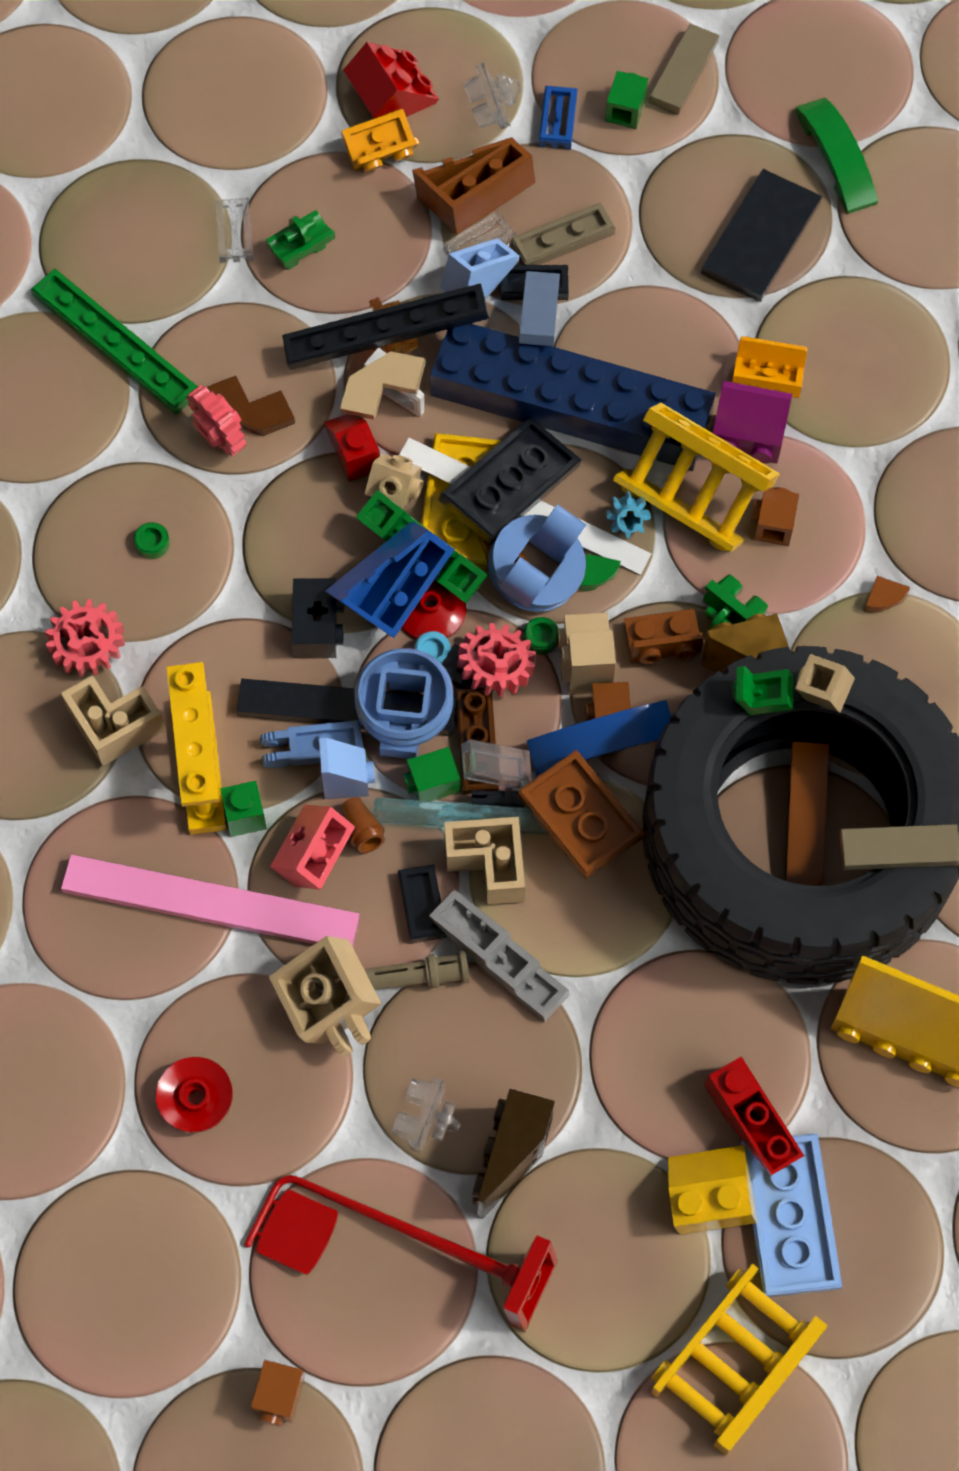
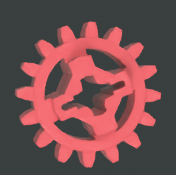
M202 385L188 394L186 397L189 402L188 405L194 411L191 414L194 418L192 423L197 431L205 437L209 445L214 448L217 446L220 449L223 448L225 453L234 456L246 447L245 435L239 430L242 428L239 423L242 420L238 413L228 404L224 396L221 394L215 395L213 392L210 393L206 386L202 387Z
M91 599L87 600L85 607H80L79 603L75 600L73 601L72 610L68 611L63 606L59 608L62 617L60 619L51 617L50 622L54 629H47L45 632L49 640L46 646L49 654H53L54 663L56 665L63 663L66 673H70L73 668H77L79 677L84 676L86 669H91L94 676L98 675V666L100 665L109 670L111 668L109 658L119 659L121 655L117 647L125 646L124 637L121 635L124 633L122 622H117V613L115 611L107 613L106 604L103 602L97 608H94ZM103 626L109 631L108 639L103 634ZM63 637H65L68 642L67 651L62 646Z
M490 623L487 631L481 626H476L474 635L467 632L464 643H460L457 668L463 669L461 678L463 680L472 679L471 688L473 690L479 686L484 687V695L486 696L490 694L491 690H496L498 696L503 697L505 689H508L512 694H516L519 685L523 687L528 685L529 677H532L536 665L534 664L536 652L529 651L531 641H521L520 636L522 632L520 630L513 634L509 633V626L506 624L502 627V630H496L494 623Z

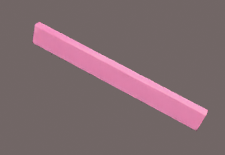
M76 855L70 856L61 887L62 892L66 894L313 945L325 936L348 939L353 947L360 920L359 913Z

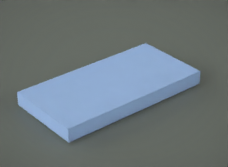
M818 1133L792 1136L803 1152L804 1157L770 1176L743 1141L740 1143V1146L745 1145L756 1213L757 1223L752 1224L761 1288L762 1292L769 1298L842 1289Z

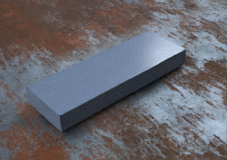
M526 271L519 343L554 346L560 274Z

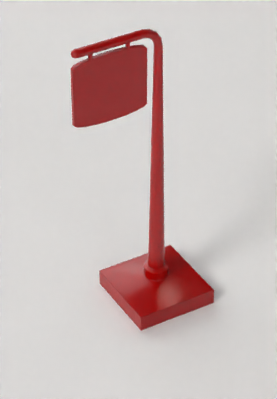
M294 1175L283 1176L274 1183L244 1242V1246L249 1248L256 1235L260 1236L257 1246L258 1254L302 1274L308 1275L311 1273L331 1239L339 1214L337 1210L290 1189L285 1191L279 1201L274 1200L283 1185L294 1183L501 1279L503 1285L509 1287L503 1310L510 1325L523 1332H526L558 1262L552 1242L536 1235L520 1265L514 1263L506 1265ZM272 1203L275 1204L262 1233L258 1232Z

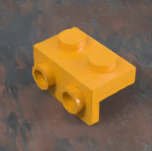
M403 109L340 132L353 169L363 168L364 172H369L383 166L382 160L394 157L395 161L406 159L414 155L412 150L420 144L418 138L413 137Z
M742 336L739 340L732 382L791 393L792 397L800 398L808 348Z

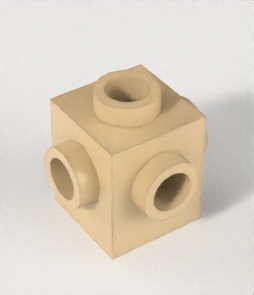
M383 453L372 464L365 495L372 497L378 489L398 506L404 508L413 499L417 500L423 486V480L419 479L422 467L414 465L413 461L405 456L394 455L392 457Z

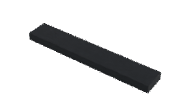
M481 283L283 334L282 338L287 365L290 370L483 321L489 319L483 288Z
M241 678L236 711L237 716L319 724L359 721L355 708V688ZM385 691L383 709L421 713L424 695ZM453 697L452 713L448 723L439 733L441 735L453 736L456 697Z

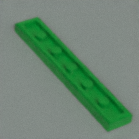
M56 268L31 288L33 297L172 413L177 415L189 404L186 397L198 386Z

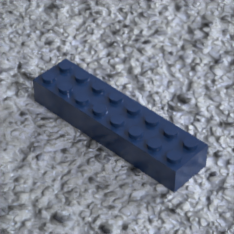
M467 324L447 330L430 374V392L433 397L524 422L529 417H532L545 429L639 456L642 455L653 433L652 425L643 421L649 408L663 403L707 430L716 396L715 392L553 346L521 344L517 336L475 324ZM672 437L666 438L655 460L675 466L683 450L681 447L682 443ZM698 456L694 457L688 470L694 471Z

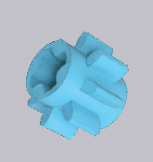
M627 491L626 496L620 499L613 497V510H606L607 519L614 520L611 524L612 532L615 533L621 530L625 532L627 538H630L631 533L636 531L644 533L643 520L651 519L650 512L642 510L646 505L645 499L640 497L635 500L631 497L630 491ZM627 511H633L628 519L623 518L626 517Z

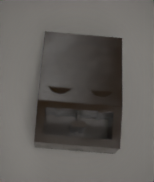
M510 1088L506 1100L499 1098L493 1119L495 1121L493 1130L497 1131L496 1137L488 1136L483 1153L484 1161L482 1167L487 1168L486 1173L477 1174L472 1192V1204L477 1205L478 1218L483 1219L543 1156L553 1120L554 1100Z

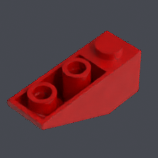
M742 1056L708 1076L704 1083L708 1093L723 1117L770 1176L804 1157L803 1152Z

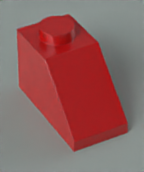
M350 414L325 421V429L348 482L370 475L373 462L380 457V450L367 421L363 417Z

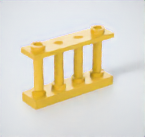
M663 403L649 408L643 421L652 425L653 433L635 469L632 471L627 468L615 475L613 481L621 485L623 492L627 493V491H630L632 497H643L647 502L710 539L709 543L713 547L721 551L732 552L741 546L745 540L734 533V530L755 491L764 492L774 486L780 473ZM672 437L682 443L681 447L683 450L663 489L645 478L666 438ZM702 455L712 461V469L691 507L676 498L675 494L694 457ZM725 473H732L741 479L742 487L721 525L704 515Z
M197 662L167 666L182 807L186 806L190 835L227 830L224 804L220 791L222 784L212 698L210 691H207L204 663Z
M754 1264L746 1272L740 1268L736 1271L725 1286L730 1292L675 1361L670 1364L665 1360L651 1377L656 1383L651 1394L656 1398L667 1387L716 1428L714 1433L719 1438L713 1446L725 1456L828 1327L817 1316L809 1324L803 1320L798 1322L750 1281L759 1270ZM740 1294L789 1334L788 1339L793 1342V1345L785 1355L779 1351L774 1353L726 1313ZM715 1325L765 1365L763 1370L769 1375L760 1386L754 1381L751 1384L701 1343ZM690 1356L694 1357L740 1396L739 1401L744 1407L735 1418L730 1413L727 1415L723 1414L677 1375V1372Z

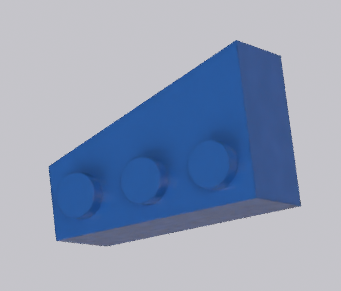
M411 521L325 590V592L386 634L395 638L455 549L428 529Z

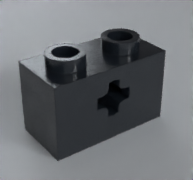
M293 578L291 644L294 658H337V645H343L344 643L343 624H337V613H344V604L325 592L336 582V578ZM316 616H321V621H315Z

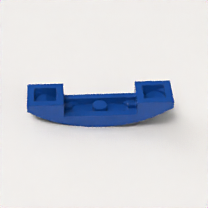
M667 700L612 713L526 740L536 776L543 774L576 749L585 760H589L634 746L658 741L665 726L670 723L671 714Z

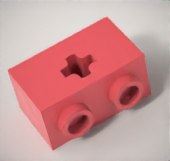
M304 805L270 868L294 887L321 890L355 826L332 807Z

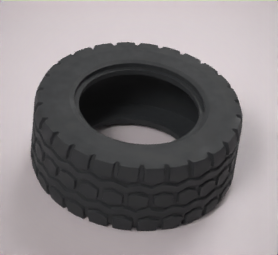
M797 646L795 651H790L789 647L771 649L758 653L757 658L751 655L724 667L723 673L718 671L705 679L693 690V695H688L680 703L670 717V723L665 726L658 740L649 773L642 817V830L645 832V837L642 839L645 858L649 861L647 867L657 893L664 896L662 902L678 925L686 927L685 932L706 951L711 949L716 952L715 957L739 970L744 967L750 970L751 975L777 982L780 978L786 979L787 983L802 985L818 984L819 980H823L824 983L852 979L862 955L886 965L891 962L892 957L897 958L908 951L919 941L921 935L928 931L942 911L959 879V866L872 869L854 880L829 886H809L791 883L757 867L738 849L725 828L719 809V789L727 778L744 763L764 753L789 749L792 742L829 744L830 755L852 765L872 783L885 804L891 827L957 824L959 835V737L957 733L951 732L953 726L935 702L928 703L929 696L908 678L903 680L897 678L898 672L874 659L867 663L863 661V655L841 649H835L833 653L827 652L826 647ZM810 654L843 665L854 676V682L840 713L805 700L795 689L799 672L806 664ZM746 666L752 674L789 669L794 675L793 710L749 715L739 703H736L733 697L732 684L737 678V667Z

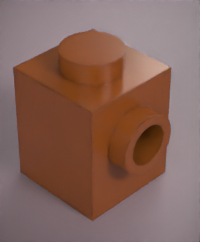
M775 487L764 491L762 500L755 499L751 520L758 521L754 540L789 546L799 493L791 492L783 487Z
M629 682L592 683L591 703L585 704L586 721L631 709Z
M264 1359L251 1404L252 1411L259 1414L258 1421L281 1427L282 1421L293 1422L305 1379L303 1369Z

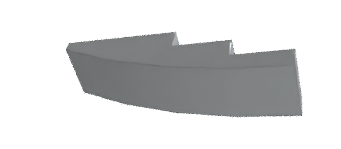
M455 889L429 915L430 919L459 948L465 949L466 954L544 1022L570 996L569 989L540 967V962L515 943L508 931Z

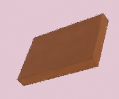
M577 749L518 791L517 796L585 880L645 837V832Z

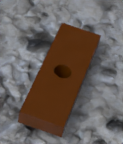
M477 688L475 690L456 689L463 795L472 794V789L499 790L492 690L486 696L484 695V688ZM478 736L483 740L476 742L472 738Z

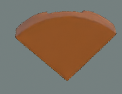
M876 576L864 611L879 613L901 604L907 597L910 587Z

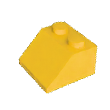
M745 1145L668 1157V1188L673 1223L680 1235L757 1223Z

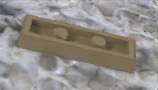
M690 23L653 89L649 103L679 114L716 48L720 35Z
M600 202L511 238L510 245L514 252L520 255L519 261L521 265H541L615 235V226Z
M957 824L841 829L840 831L843 870L959 866Z

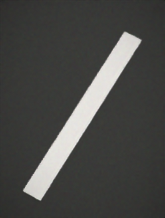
M408 438L399 454L410 458L413 464L422 467L423 471L450 484L471 468L411 438ZM540 501L524 516H549L555 507ZM581 520L586 524L578 537L582 547L602 557L621 561V566L641 575L652 553Z

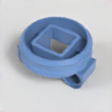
M559 504L555 506L549 516L527 515L508 523L493 542L488 557L490 577L498 592L511 604L534 612L553 610L566 603L577 591L585 575V554L578 537L586 524ZM528 542L559 563L550 579L521 557L514 564V561Z
M398 648L383 652L371 659L361 670L357 678L354 690L356 713L364 729L380 741V756L404 759L417 757L419 744L425 743L438 735L450 719L453 709V685L447 670L437 659L423 651ZM387 681H389L390 690L424 693L422 712L414 713L383 709Z

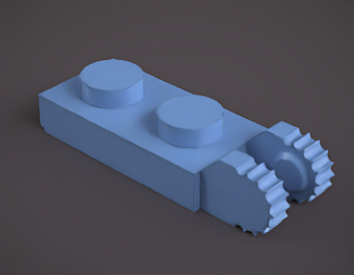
M355 720L288 727V730L265 732L260 735L261 746L281 747L289 743L290 751L267 753L262 756V766L266 768H282L290 764L292 766L320 764L319 738H329L363 748L361 723Z

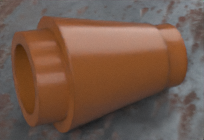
M352 797L346 800L341 805L343 816L355 826L349 837L351 846L357 848L360 853H369L378 849L385 841L383 835L385 832L384 827L362 802L361 798Z

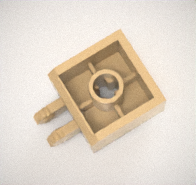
M325 936L269 976L297 1035L304 1042L325 1044L330 1040L338 1055L345 1058L353 1052V1047L344 1031L345 1029L349 1028L354 1039L362 1045L372 1039L362 1017L380 1006L381 1002L348 939Z

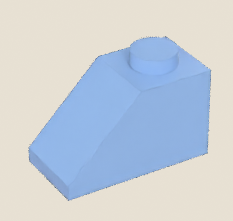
M498 238L449 253L440 288L448 292L481 283L484 297L487 298L517 264L520 255Z
M319 738L321 775L325 799L369 796L368 784L375 783L374 762H366L365 749L329 738Z

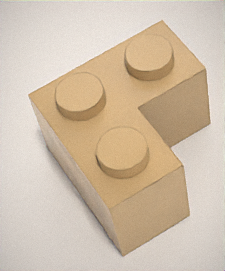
M608 612L565 615L564 628L557 629L558 648L562 652V661H560L561 682H568L569 695L591 694L592 683H610L614 681L616 660L613 630H609Z
M93 675L61 693L68 713L102 767L166 731L161 713L143 685L110 703Z
M519 817L444 822L447 872L484 869L487 904L524 902L525 881Z

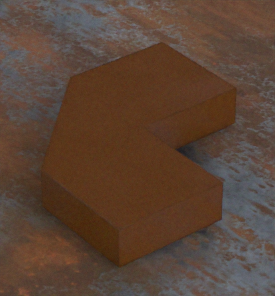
M236 375L207 386L210 393L213 392L215 395L221 394L224 396L228 404L240 416L242 420L239 422L240 425L250 429L253 433L265 436L295 424V417L281 390L249 403Z

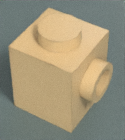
M810 654L806 664L799 672L795 689L805 700L840 713L855 678L845 666Z

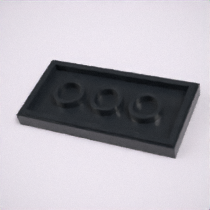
M762 169L702 266L701 274L761 302L820 205L822 196L768 170Z
M529 417L440 493L438 501L491 545L508 523L523 517L574 472L580 466L582 459L532 417Z

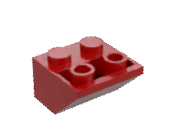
M366 42L343 69L373 118H378L401 109L404 110L405 116L408 117L436 104L439 100L432 89V82L422 74L417 66L418 61L416 57L405 49L398 50L390 48L385 44L378 45Z

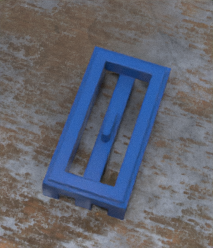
M545 86L538 147H545L546 143L552 144L551 148L565 145V149L571 150L577 88ZM551 95H557L553 135L547 134ZM564 96H570L566 136H561L560 126Z

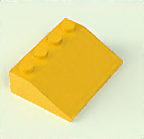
M862 955L846 989L831 1029L837 1031V1035L848 1042L859 1043L861 1041L873 1046V1050L881 1056L887 1058L899 1057L908 1061L911 1068L922 1073H930L931 1071L944 1076L947 1083L959 1088V995Z

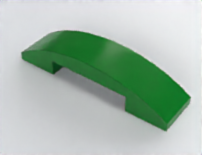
M826 97L796 106L795 112L807 136L813 135L835 179L834 190L846 213L850 214L877 205L876 190L863 154L849 126L837 108Z
M378 489L356 516L360 522L384 541H388L411 521L424 527ZM454 550L434 580L467 604L488 575Z

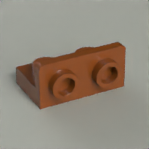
M695 609L624 618L623 625L631 662L640 661L643 664H652L658 662L661 658L676 657L678 659H687L695 656L697 653H701L704 639L702 632H699Z

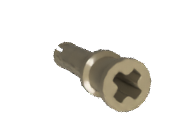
M465 949L459 950V953L455 955L435 957L434 954H428L427 957H424V961L364 969L374 990L428 983V987L436 988L439 986V983L462 980L464 984L470 983Z

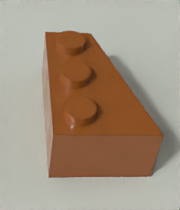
M512 137L472 150L473 155L455 161L452 157L442 160L443 165L425 171L423 167L413 169L417 198L456 235L535 184L532 155Z

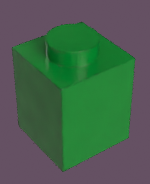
M616 71L606 103L605 122L637 129L647 97L649 78L639 76L636 73Z
M449 747L407 759L408 773L403 774V780L408 794H415L419 805L461 792L460 776Z
M256 780L220 788L231 837L267 829Z

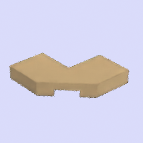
M391 351L352 374L347 381L340 407L341 412L375 420L384 388L417 394L426 364L425 359Z

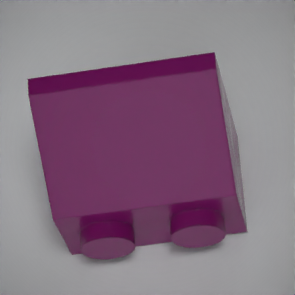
M723 381L713 434L763 464L769 462L778 464L792 394Z

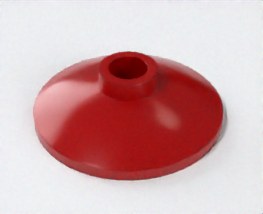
M433 580L401 628L405 633L417 640L422 634L431 631L439 632L446 638H449L464 623L466 603L436 580ZM433 600L437 602V605L427 607L424 603Z
M187 1057L173 1063L164 1071L156 1088V1103L163 1119L175 1129L188 1133L207 1131L218 1125L226 1117L233 1100V1087L226 1071L218 1063L204 1057ZM192 1093H201L203 1095L202 1101L198 1104L190 1103L189 1097Z

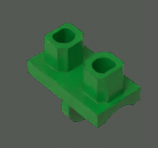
M314 210L301 219L297 216L290 218L289 226L267 238L266 245L284 268L290 270L298 265L299 260L312 252L318 253L325 249L326 244L335 239V232L326 225L318 211Z
M728 574L718 583L712 579L705 586L707 592L702 602L709 606L704 614L712 620L708 630L721 623L729 622L733 625L744 622L753 615L766 614L768 604L755 595L745 605L736 599L742 592L743 586L731 574Z

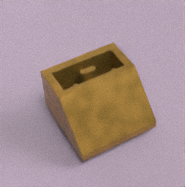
M756 614L744 622L733 625L725 622L714 626L711 630L707 631L702 655L703 666L715 673L718 671L723 673L724 667L752 655L754 658H757L760 652L789 647L778 614L768 616L766 614Z

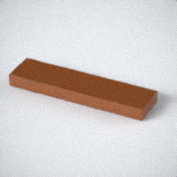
M792 742L785 867V881L791 883L823 886L829 744Z

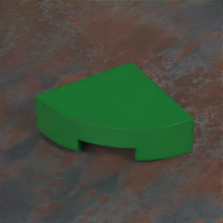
M586 554L585 575L578 590L592 591L614 579L619 571L621 561Z

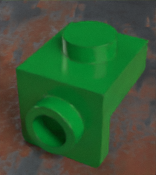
M746 666L737 667V678L732 684L734 700L749 715L793 710L794 675L789 669L752 674Z

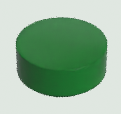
M155 522L141 525L134 534L135 548L144 558L157 559L162 557L170 547L168 531L163 525Z
M537 617L526 624L524 640L531 641L530 651L543 655L552 652L557 647L558 626L553 620L546 617Z

